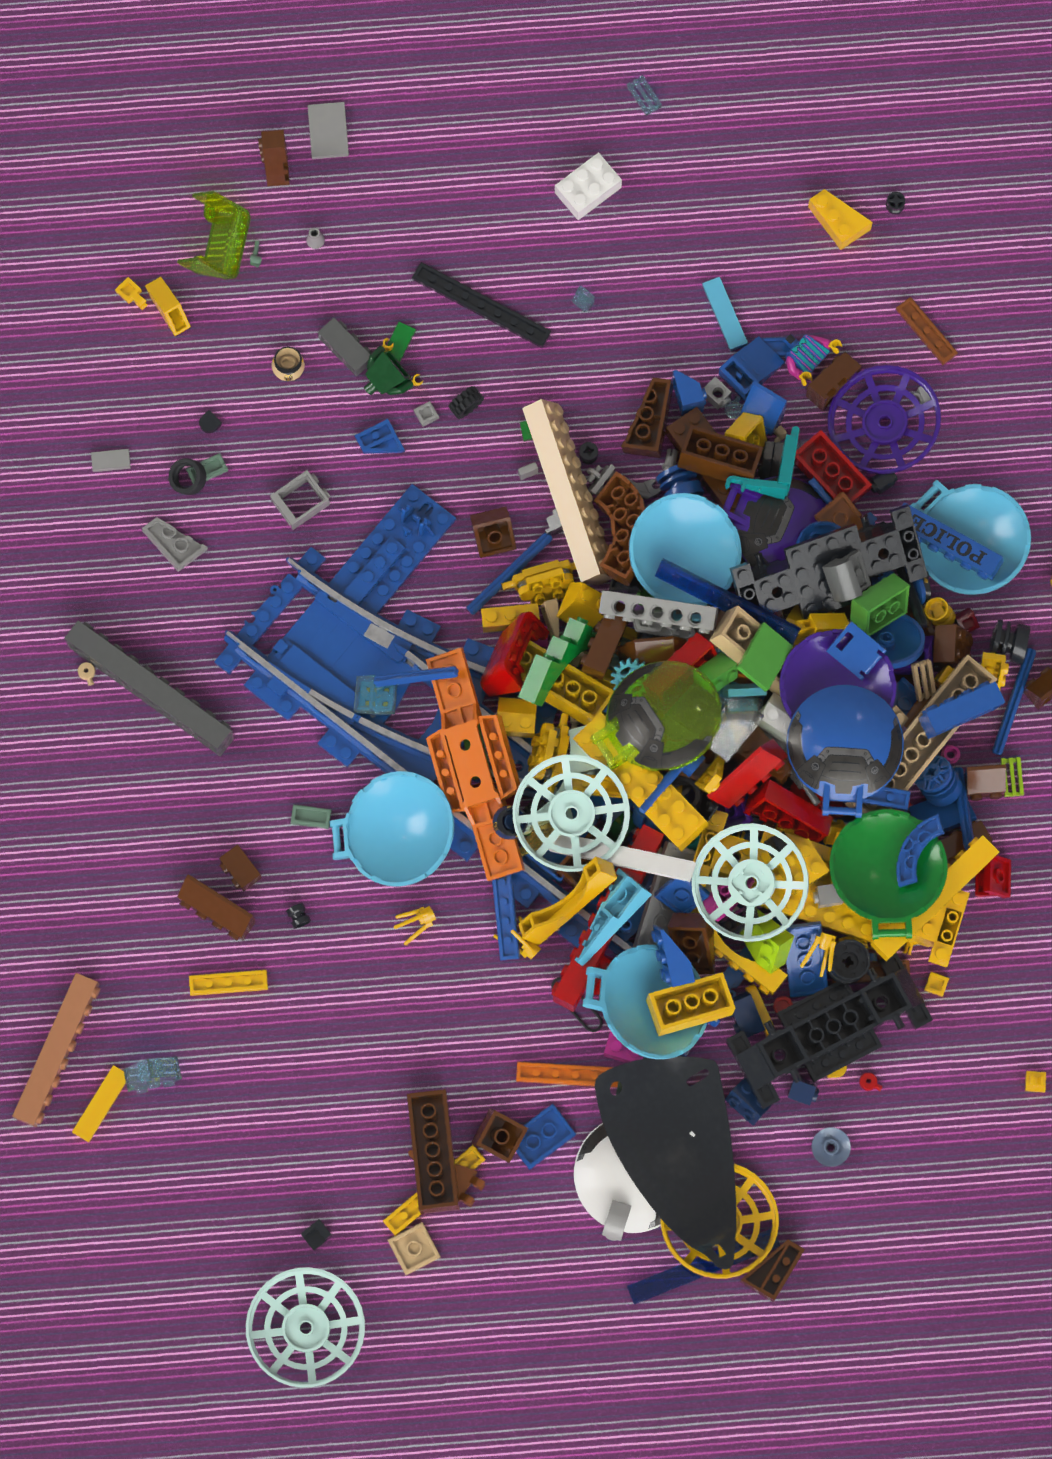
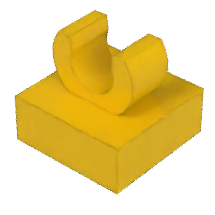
M1026 1071L1025 1091L1045 1093L1046 1072Z

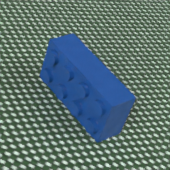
M986 681L974 688V691L970 688L956 696L957 699L952 696L940 703L939 707L937 704H934L922 711L923 715L918 719L927 738H933L996 710L1003 705L1005 700L996 681L993 683Z

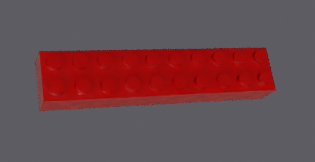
M643 824L642 828H637L633 835V845L629 844L627 847L658 853L664 840V834ZM619 866L615 869V872H617L618 868H620L640 884L647 874L646 872ZM609 886L606 888V896L600 897L597 903V910H599L602 901L605 902L610 893ZM592 913L588 920V930H583L579 937V947H574L570 954V964H565L560 974V978H562L560 983L556 981L551 990L553 1002L572 1012L575 1011L586 990L588 976L586 975V968L598 967L614 937L613 935L584 966L575 961V958H579L584 948L582 945L583 941L588 940L591 934L590 926L596 916L595 913Z

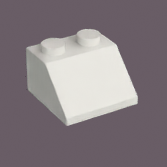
M773 692L755 723L762 730L786 744L787 731L791 719L784 709L781 696Z

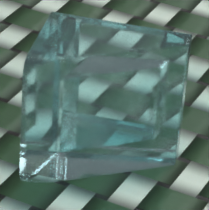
M580 285L572 302L582 311L587 312L594 304L595 296Z

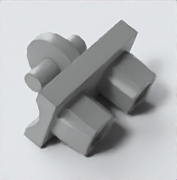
M612 464L610 466L606 465L603 470L599 465L595 470L589 467L587 473L590 476L587 481L592 483L588 488L591 495L598 496L604 488V482H608L614 475L616 467Z

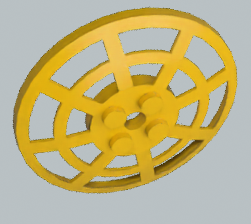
M734 1164V1172L743 1175L747 1180L741 1188L735 1185V1241L744 1247L737 1253H734V1260L751 1251L759 1256L753 1263L735 1272H730V1268L722 1269V1273H711L695 1268L691 1263L697 1256L706 1261H712L685 1242L684 1244L690 1252L683 1259L669 1239L667 1231L672 1230L660 1218L663 1239L669 1251L684 1267L704 1277L728 1279L750 1272L768 1256L777 1237L779 1215L776 1201L771 1191L755 1173L737 1164ZM753 1184L764 1194L770 1207L769 1212L759 1213L755 1202L747 1194ZM742 1198L749 1205L752 1215L742 1216L737 1207ZM772 1219L771 1236L766 1248L763 1250L754 1244L759 1234L760 1221ZM754 1223L750 1240L740 1234L743 1224ZM714 1245L718 1246L719 1258L726 1255L720 1245Z

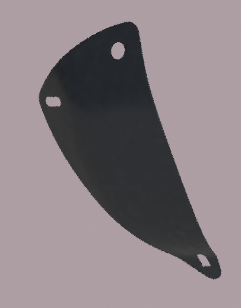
M677 1056L670 1059L646 1058L624 1063L603 1072L595 1081L598 1108L608 1138L628 1175L657 1215L680 1239L695 1250L706 1255L717 1267L721 1269L731 1268L734 1263L736 1237L735 1174L729 1121L717 1063L710 1059ZM703 1069L709 1071L708 1076L692 1086L687 1085V1080ZM616 1081L621 1082L622 1091L618 1095H612L610 1092L611 1085ZM691 1131L695 1134L694 1137L689 1134ZM720 1245L726 1255L719 1258L712 1247Z

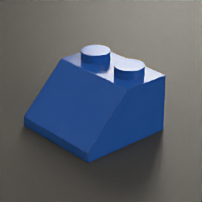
M674 370L672 373V384L681 417L696 407L703 412L707 399L705 388H701L700 382L678 370Z

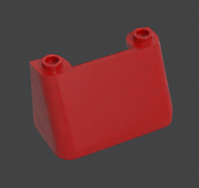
M532 612L521 613L501 633L480 681L482 689L489 697L521 691L524 684L521 673H524L525 669L520 665V661L530 640H545L550 633Z

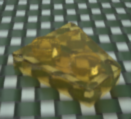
M550 822L539 826L546 838L554 830ZM535 830L526 838V841L534 851L538 850L543 844ZM524 847L519 848L521 857L529 854Z

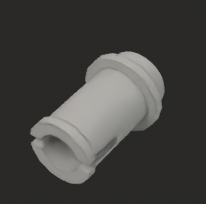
M667 449L665 463L662 464L663 471L676 465L679 451L673 449L671 452V449Z

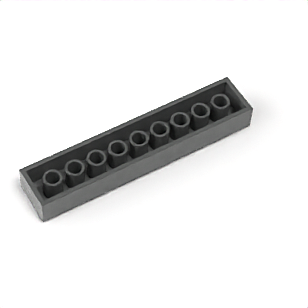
M76 622L64 638L71 650L93 664L218 756H222L234 740L233 731L230 729L231 726L223 720L219 722L215 718V714L208 709L206 711L202 710L196 700L192 698L188 700L182 690L177 687L173 689L169 685L170 682L162 676L160 678L156 677L150 667L146 665L145 667L141 666L138 663L139 660L131 654L127 656L123 652V648L116 643L112 645L104 634L95 633L93 631L94 628L87 622Z

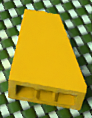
M162 277L145 285L150 298L174 336L191 327L181 304Z

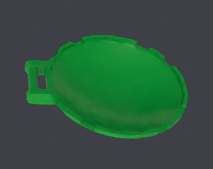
M881 809L862 814L861 818L850 821L839 833L830 854L829 869L833 886L838 896L851 910L871 920L872 940L879 939V937H906V939H912V919L927 911L936 902L947 878V856L941 840L939 841L938 837H936L925 846L920 854L917 863L918 882L899 888L896 865L901 846L906 837L923 821L911 816L907 812L899 810ZM878 923H905V929H878Z

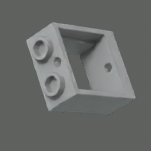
M308 470L270 495L272 503L292 530L330 505L329 493L325 488L321 489L319 487V480L314 473L310 474ZM308 482L321 502L296 519L282 499Z

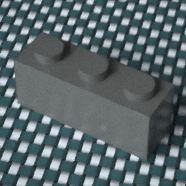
M333 318L317 332L318 338L357 377L367 368L369 356L372 352L368 347L365 346L363 348L358 337L354 333L350 334L346 330V325L341 320L337 321Z

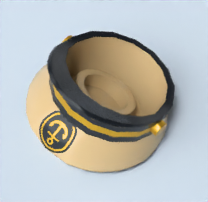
M282 347L275 353L272 360V370L279 379L292 381L299 378L304 371L305 363L303 357L294 347Z

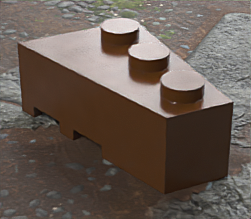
M284 130L261 131L262 138H258L261 161L265 165L267 187L290 185Z
M846 352L842 355L838 354L831 362L832 364L824 368L819 376L806 388V397L822 411L832 402L833 397L856 373L861 371L862 366Z
M980 820L977 823L972 821L974 838L977 837L979 839L983 835L992 843L993 839L982 821ZM959 830L948 835L949 837L941 839L947 856V863L950 865L956 861L954 857L961 850L967 851L963 845L962 832Z
M789 1239L786 1240L744 1276L740 1282L774 1302L805 1249Z

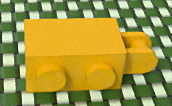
M810 613L808 619L798 620L794 626L798 630L800 637H808L820 631L845 629L849 621L845 613Z

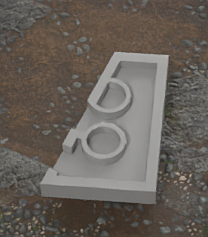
M661 607L655 608V617L660 618L663 615ZM644 609L636 610L635 612L636 614L641 615L643 614ZM676 610V614H682L680 610ZM634 619L633 622L635 632L666 637L675 636L686 640L695 635V630L692 627L691 631L680 630L679 625L672 624V628L661 627L660 622H653V625L642 624L640 619Z

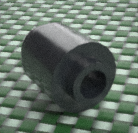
M876 474L869 479L872 484L871 491L873 493L877 492L880 495L894 486L895 482L898 481L896 474Z

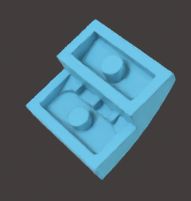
M755 683L727 684L721 689L722 695L726 698L767 695V691H763Z

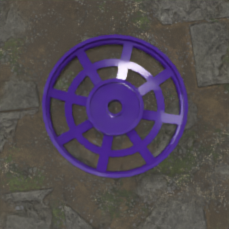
M891 365L874 366L856 373L833 397L828 413V430L831 441L856 468L875 474L896 473L910 468L921 461L935 444L941 426V409L938 398L927 381L909 369ZM890 373L902 375L903 377L899 386H875L872 375ZM865 378L868 389L858 395L852 404L842 399L850 387ZM911 379L923 387L931 400L920 404L918 399L906 390L909 380ZM892 391L896 392L893 400H881L878 392ZM871 395L874 403L866 411L857 407L862 400ZM903 395L911 400L915 408L905 412L904 408L900 405ZM839 406L848 411L846 416L847 432L836 435L834 419L836 409ZM934 407L936 424L934 434L930 436L923 434L925 425L924 412ZM853 414L863 418V428L852 431ZM919 415L918 431L908 428V419ZM887 418L890 420V424L888 426H881L880 421ZM866 435L872 441L868 450L864 449L855 438ZM904 435L913 438L908 446L902 450L899 449L897 441ZM850 440L852 445L864 455L860 463L852 460L843 451L839 442ZM918 441L929 443L917 458L905 464L902 455L912 450ZM879 444L890 445L892 454H876L875 451ZM871 458L878 460L895 458L898 467L881 470L866 466Z

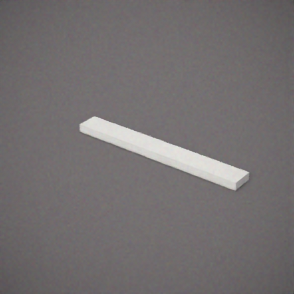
M560 834L554 842L557 846L572 848L571 837ZM579 837L580 847H584L594 841ZM600 842L593 849L580 853L581 858L592 860L595 857L600 858L610 848ZM619 846L618 850L606 860L613 863L614 866L688 882L691 881L696 866L694 861L625 846ZM551 848L548 849L550 852L559 853Z

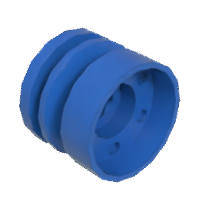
M678 465L666 469L656 477L657 483L660 484V490L667 491L663 497L677 493L703 496L705 493L701 482L694 480L697 477V473L677 467Z
M935 756L914 782L927 801L936 807L952 804L958 799L963 788L962 779L950 762L942 756Z

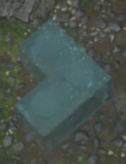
M177 1056L146 1059L123 1069L128 1092L136 1091L137 1094L148 1092V1088L153 1089L160 1087V1085H163L164 1088L175 1085L176 1081L182 1079Z

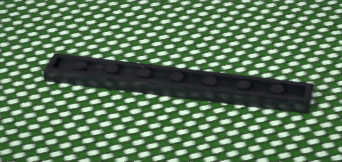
M422 262L412 276V280L540 348L544 347L551 335V330Z

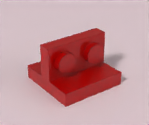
M996 855L975 876V896L1011 898L1010 859Z

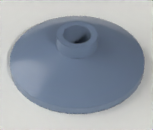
M828 1127L820 1130L814 1136L811 1148L813 1156L819 1163L824 1166L835 1167L847 1160L851 1151V1143L848 1136L842 1130ZM829 1144L834 1146L833 1151H828L827 1146Z

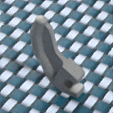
M628 479L636 487L643 499L649 500L662 492L660 488L654 489L652 487L656 483L655 479L643 483H636Z

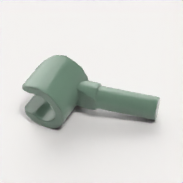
M255 241L254 251L250 256V264L255 267H259L262 261V257L257 256L259 241Z

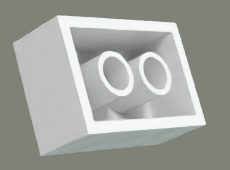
M598 152L555 185V194L576 219L580 220L622 188V179Z

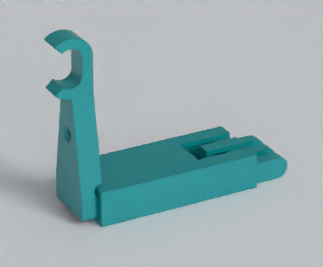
M792 427L791 434H786L777 481L729 476L725 483L726 490L730 487V483L741 485L742 493L745 489L771 497L785 499L792 480L799 427Z

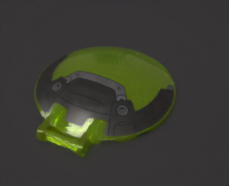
M658 661L646 664L627 675L616 687L608 703L606 727L593 734L590 739L600 749L607 760L610 770L617 768L626 761L650 771L682 768L700 758L712 745L711 742L716 733L719 732L722 720V705L719 694L711 680L699 669L689 664L678 661ZM607 737L618 752V755L613 757L603 741Z

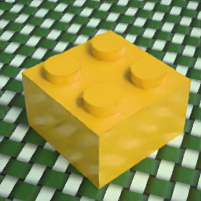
M809 838L796 845L806 862L810 886L829 873V869ZM792 851L785 858L791 870L792 881L803 882L800 862ZM780 863L776 868L786 881V874ZM792 889L794 895L802 891L800 889Z

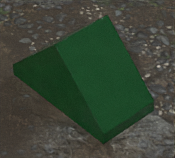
M631 809L628 830L621 845L637 829L633 822V811ZM624 812L613 821L606 835L614 842L617 841L622 830Z

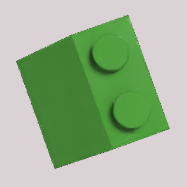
M720 652L693 671V683H696L710 695H713L738 677L737 663Z

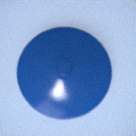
M906 614L870 636L887 650L885 655L888 656L893 669L910 665L920 657L924 650V631L916 620Z

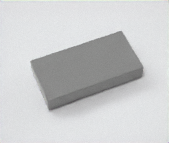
M129 449L91 452L93 472L131 469Z

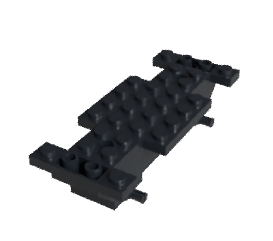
M906 504L889 510L892 523H885L883 521L875 525L870 524L868 515L865 514L860 516L863 527L859 530L857 525L853 523L783 549L785 560L764 562L762 552L754 554L757 565L752 569L749 562L731 567L730 572L739 607L762 624L766 623L764 616L797 604L799 605L802 619H808L810 613H828L848 606L852 600L834 602L822 567L836 558L841 559L854 550H858L861 553L871 586H873L872 577L883 576V573L904 566L907 580L910 583L927 577L910 506ZM884 548L883 554L878 556L879 550ZM778 587V591L772 594V590Z
M897 953L887 961L883 958L878 960L885 974L884 977H878L874 967L868 969L867 973L871 979L870 984L853 993L849 984L835 982L777 1012L776 1014L784 1029L776 1031L771 1020L764 1023L769 1035L755 1045L751 1046L744 1031L725 1040L762 1110L780 1101L772 1082L789 1073L794 1079L795 1084L802 1081L803 1079L797 1070L800 1067L805 1066L814 1083L883 1047L873 1029L893 1020L898 1030L905 1027L900 1017L904 1013L907 1014L915 1030L933 1021L923 998ZM877 999L884 1000V1008H881L877 1005ZM776 1051L783 1054L784 1058L782 1061L774 1057Z

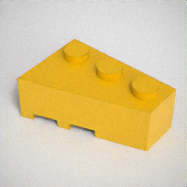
M824 189L809 199L808 208L840 250L871 230L872 221Z

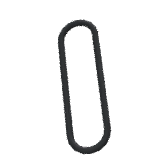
M558 977L554 979L551 987L553 988L556 981L561 980L562 978ZM591 1009V1011L600 1020V1025L596 1029H590L575 1012L570 1011L586 1030L597 1032L601 1029L603 1025L602 1018L594 1009Z

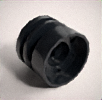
M998 619L991 635L990 653L997 654V651H1000L1001 655L1010 653L1009 661L1022 665L1031 626L1018 623L1015 631H1011L1010 621L1007 622L1006 628L1002 629L1003 620Z
M856 940L839 942L834 948L832 970L828 971L829 976L840 984H852L859 981L870 966L868 949ZM828 955V959H827V963H826V969H827V971H828L829 955ZM846 959L852 964L848 968L845 967V963H842Z

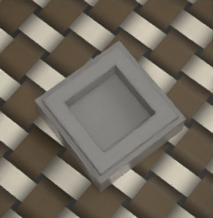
M430 401L413 410L422 427L439 419Z
M536 462L518 469L520 480L538 474Z

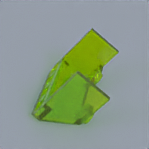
M215 191L193 193V198L205 204L204 217L208 222L212 223L205 257L197 255L194 258L178 259L177 263L196 274L227 280L235 279L240 269L250 224V214L247 209Z

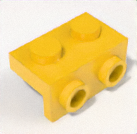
M983 652L980 665L997 678L996 683L999 689L1001 686L1004 687L1009 663H1005L1006 655Z

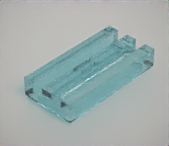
M643 75L639 79L633 80L632 83L629 82L627 84V88L646 116L662 107L661 102ZM640 83L643 84L644 88L646 89V91L648 92V94L650 95V97L652 98V100H653L654 103L656 104L655 106L653 105V103L651 102V100L649 99V97L647 96V94H646L645 91L643 90V88H642V86L640 85ZM634 86L638 88L639 92L649 105L650 109H647V107L635 91Z

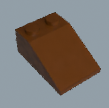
M673 913L668 925L669 937L689 959L698 974H715L714 929L704 920L700 913Z

